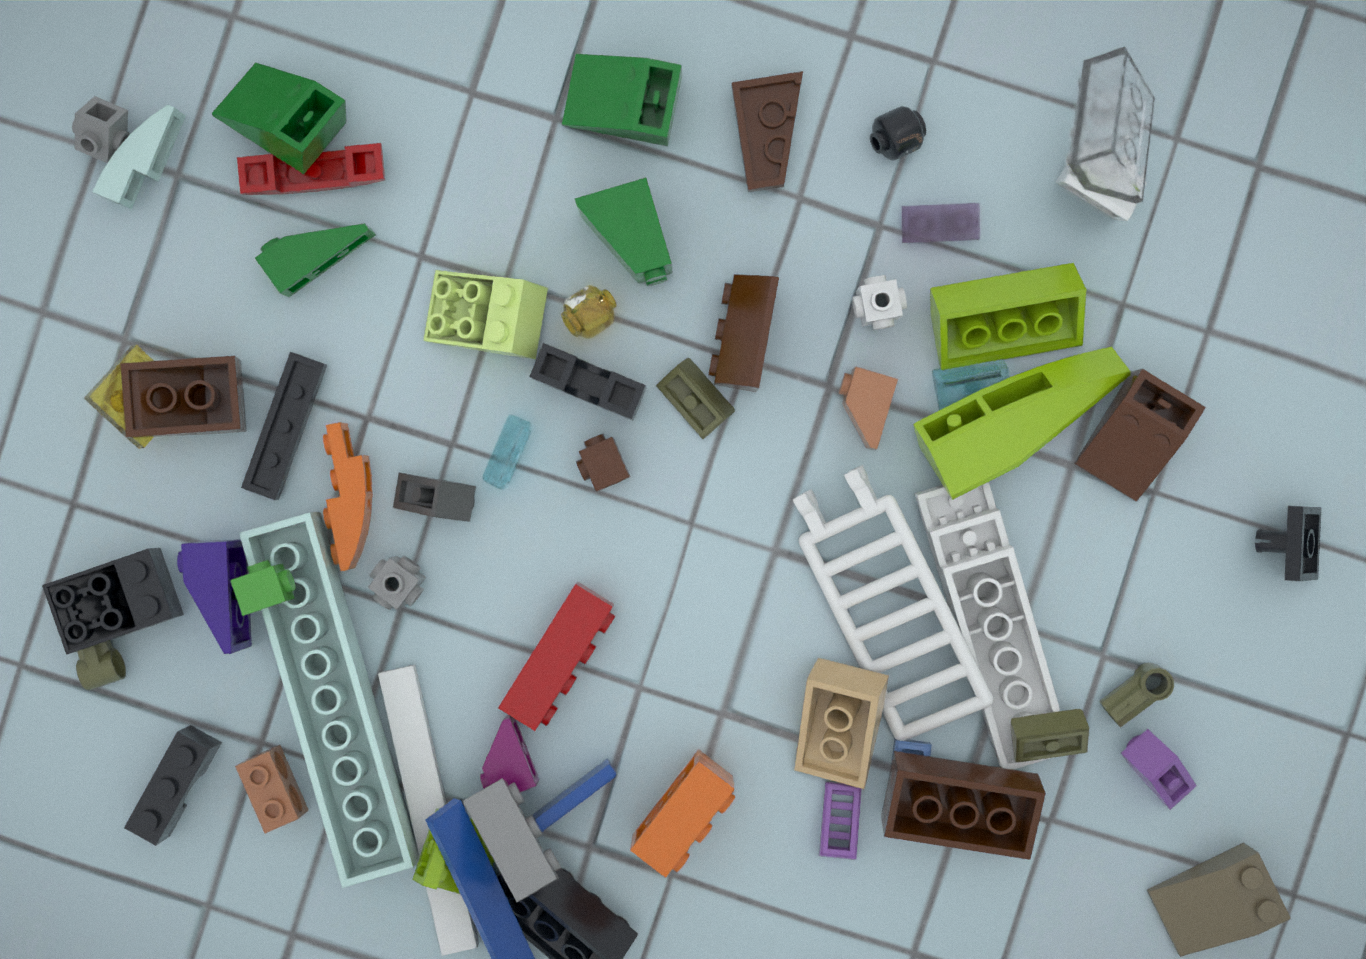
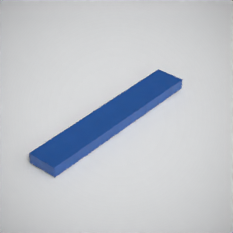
M455 798L425 819L491 959H535L462 801Z

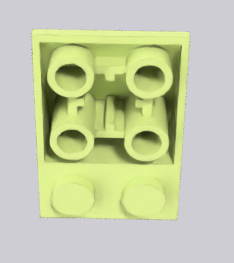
M435 270L423 341L536 359L548 288L522 279Z

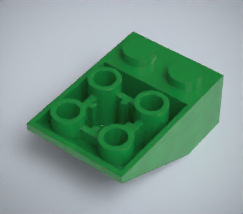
M576 54L562 126L668 147L682 79V65L643 57Z
M255 62L212 112V116L302 174H305L346 124V100L314 80Z

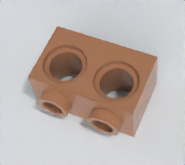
M281 745L250 757L235 766L264 833L299 819L309 810Z

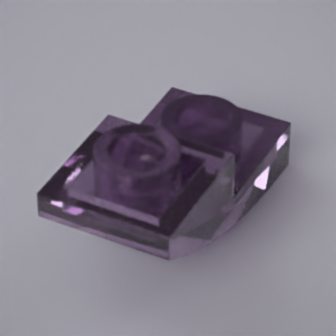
M980 203L901 206L902 243L980 240Z

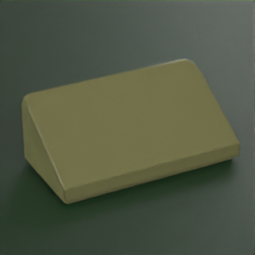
M686 358L656 385L702 439L706 438L735 412L734 407L690 358Z
M1072 709L1012 718L1011 735L1014 760L1016 763L1087 753L1089 725L1081 709Z

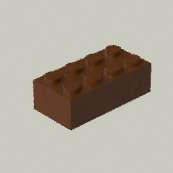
M894 751L881 813L884 837L1030 860L1046 793L1037 773Z

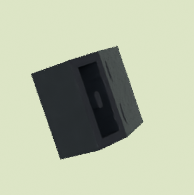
M148 548L42 585L66 655L184 615L161 548Z

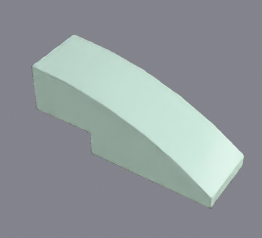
M166 105L150 116L115 151L103 169L92 192L132 209L145 176L159 182L186 116L170 105Z

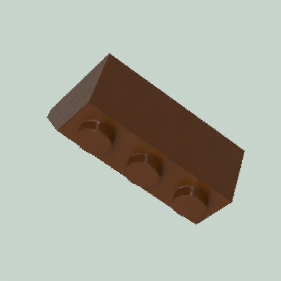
M734 274L732 284L725 282L721 304L728 305L726 319H718L715 340L722 341L720 354H712L708 374L715 376L714 385L751 392L758 391L779 277Z

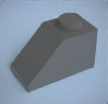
M399 472L393 508L436 518L470 522L475 503L476 486Z

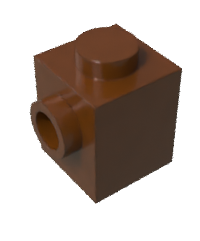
M600 434L584 441L586 448L579 451L582 459L576 461L584 481L591 479L596 492L631 477L613 437L606 439L604 434Z

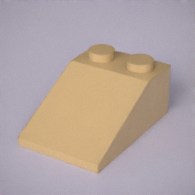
M822 658L817 659L806 682L795 771L861 789L865 788L884 708L889 675Z

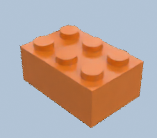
M698 749L632 835L630 851L665 878L672 869L677 873L688 860L690 854L687 851L695 840L701 843L713 826L710 821L716 812L719 811L723 814L735 799V795L732 794L735 789L733 775Z

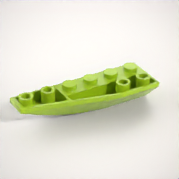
M1112 346L1041 365L981 389L913 423L919 448L951 499L954 500L1019 467L1131 376V371Z

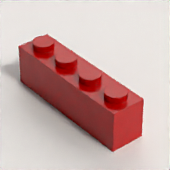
M577 582L498 709L536 731L540 723L547 726L558 707L553 705V702L559 692L567 695L577 679V676L572 674L574 668L579 661L585 665L597 647L591 643L598 631L605 634L616 615L610 612L614 604L580 582Z

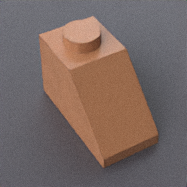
M854 367L851 374L844 373L839 394L844 395L842 404L865 447L876 450L898 379Z

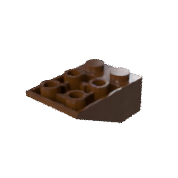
M1144 369L1131 371V376L1123 383L1074 464L1137 502L1185 442L1206 407Z

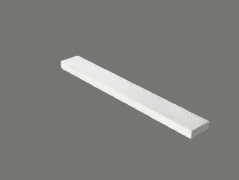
M414 664L380 672L378 677L420 858L429 831L425 819L435 813L436 808H442L447 802L418 674ZM426 887L441 955L477 948L479 944L474 921L461 894L441 888L436 890Z

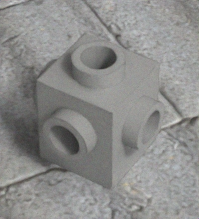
M94 96L75 113V119L72 124V131L75 133V150L108 163L115 151L130 135L127 132L128 110Z
M398 556L391 557L388 561L381 559L369 575L374 579L368 586L375 593L373 599L389 610L392 607L396 609L402 608L406 604L411 607L424 590L420 585L426 577L419 572L420 566L406 556H402V558ZM391 577H395L399 581L397 590L387 584Z

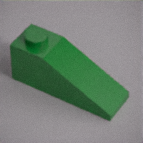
M363 223L284 236L281 239L276 237L261 247L262 253L256 256L255 259L279 293L291 297L376 234L368 225Z

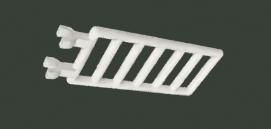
M863 465L844 475L861 505L860 508L826 523L812 489L794 498L793 502L804 517L810 530L800 535L799 545L861 669L881 673L948 644H951L960 662L957 665L888 693L886 690L882 713L894 738L899 741H905L991 706L993 704V696L894 496L885 495L877 499L870 485L868 475ZM881 513H887L895 532L824 563L815 545L816 543ZM897 546H903L911 565L844 595H840L831 576ZM913 579H919L927 598L856 628L847 610L848 608ZM935 611L943 631L872 661L863 642L864 640ZM967 676L976 695L975 697L909 724H903L895 707L896 705Z

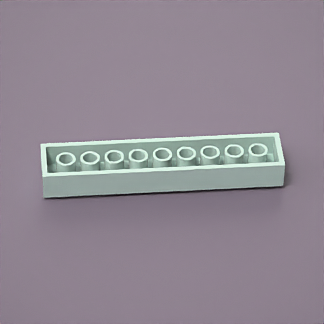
M309 512L239 533L249 566L266 560L270 561L271 566L283 564L285 570H290L295 581L296 589L292 591L295 599L263 609L262 614L342 888L413 868L419 860L415 836L341 581L331 556L330 544L321 513Z

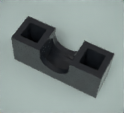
M543 343L529 376L535 381L632 421L647 389L646 385L613 371L597 367L579 359L577 356Z
M192 725L177 731L124 828L155 846L170 837L187 807V804L183 802L197 779L205 774L222 742Z

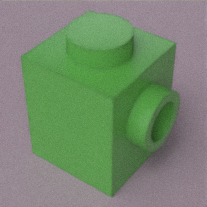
M266 560L248 566L249 574L230 580L242 616L295 599L292 592L296 589L294 578L289 569H284L283 564L271 566L270 561Z

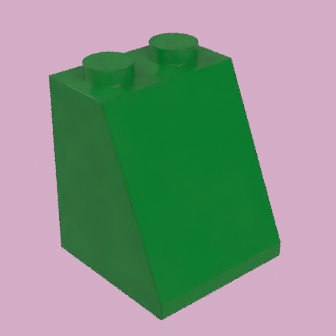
M646 177L575 198L581 218L637 283L646 282L647 286H653L667 281V275L673 273L672 263Z

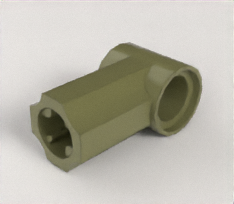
M111 640L77 651L79 660L76 664V671L81 685L86 690H92L125 678L126 667L120 652L113 648Z
M1144 663L1135 670L1132 677L1099 702L1121 728L1155 701L1168 698L1174 689V679L1168 671L1158 664ZM1153 673H1159L1161 676L1160 685L1155 689L1148 690L1146 688L1147 678Z

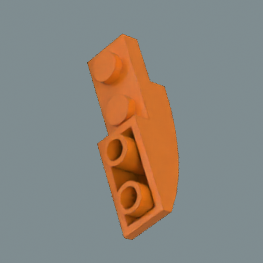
M338 422L326 425L327 434L323 435V443L327 455H332L334 469L330 471L332 486L335 491L339 490L340 497L326 500L327 508L323 509V516L327 529H332L335 543H332L330 546L333 562L335 565L339 564L340 571L356 568L363 552L371 520L373 491L369 456H354L348 423Z

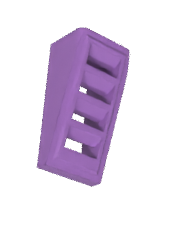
M825 782L819 856L856 860L861 788L843 783ZM832 794L853 796L852 803L832 801ZM831 809L851 811V818L830 816ZM830 824L850 826V832L829 831ZM829 839L848 840V848L828 846Z

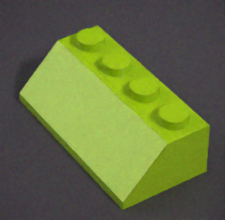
M1068 263L930 288V313L940 369L946 370L1083 346L1087 289L1075 264Z

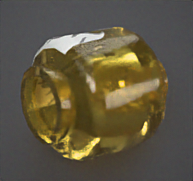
M587 285L564 300V311L561 313V318L573 336H582L585 339H590L614 323L615 314L613 309L617 305L607 289L601 291L594 285Z

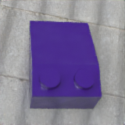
M241 539L181 544L182 551H179L177 555L178 570L180 573H183V582L224 654H232L251 647L250 614L242 616L230 581L248 574V562Z

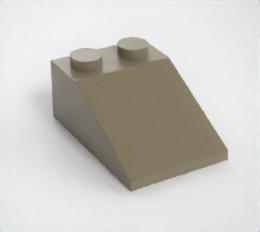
M1241 843L1147 889L1180 957L1259 935L1291 919L1259 852L1245 843Z

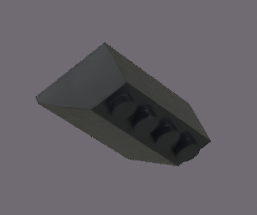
M560 868L555 871L559 879L520 902H516L500 870L497 872L496 876L525 938L549 959H623L638 936V933L630 927L623 917L613 913L602 903L596 894L587 891L565 869Z

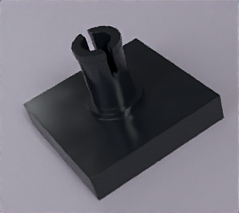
M1288 506L1287 531L1258 529L1255 539L1271 540V543H1255L1256 552L1286 553L1285 580L1287 581L1318 580L1321 507Z

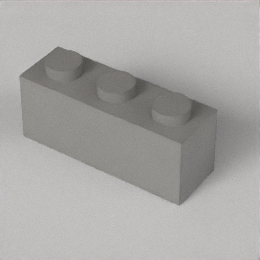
M502 778L467 798L463 803L516 902H520L559 879L555 871L561 867L551 848L544 851L537 839L543 833L533 815L528 818L524 815L520 804L524 803L525 800L515 782L508 785L507 781Z

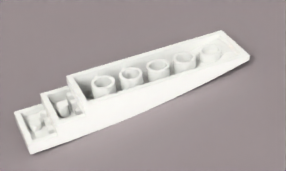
M987 482L954 500L951 499L943 485L914 493L949 609L993 696V704L982 709V713L1000 768L1014 770L1046 760L1040 759L1016 763L1014 760L1011 719L1058 712L1060 708L1015 551L1009 544L1001 512L996 508L990 484Z

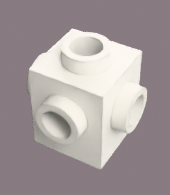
M886 275L864 279L865 285L860 286L856 290V296L852 297L855 317L861 318L862 326L872 325L873 330L895 326L894 320L902 317V310L907 309L904 288H898L896 279L886 281ZM883 294L886 296V307H879L875 303L877 295Z

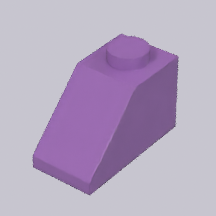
M1149 729L1141 735L1132 738L1128 742L1126 749L1121 752L1130 767L1170 810L1197 786L1179 757Z

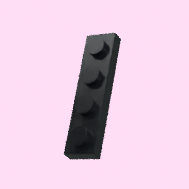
M293 352L289 353L242 483V489L273 500H279L327 364Z

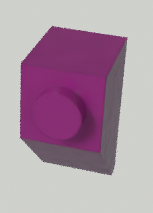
M510 715L503 719L483 764L482 770L484 773L480 774V780L484 789L503 778L507 781L508 785L515 782L519 791L523 792L537 786L540 780L517 720Z

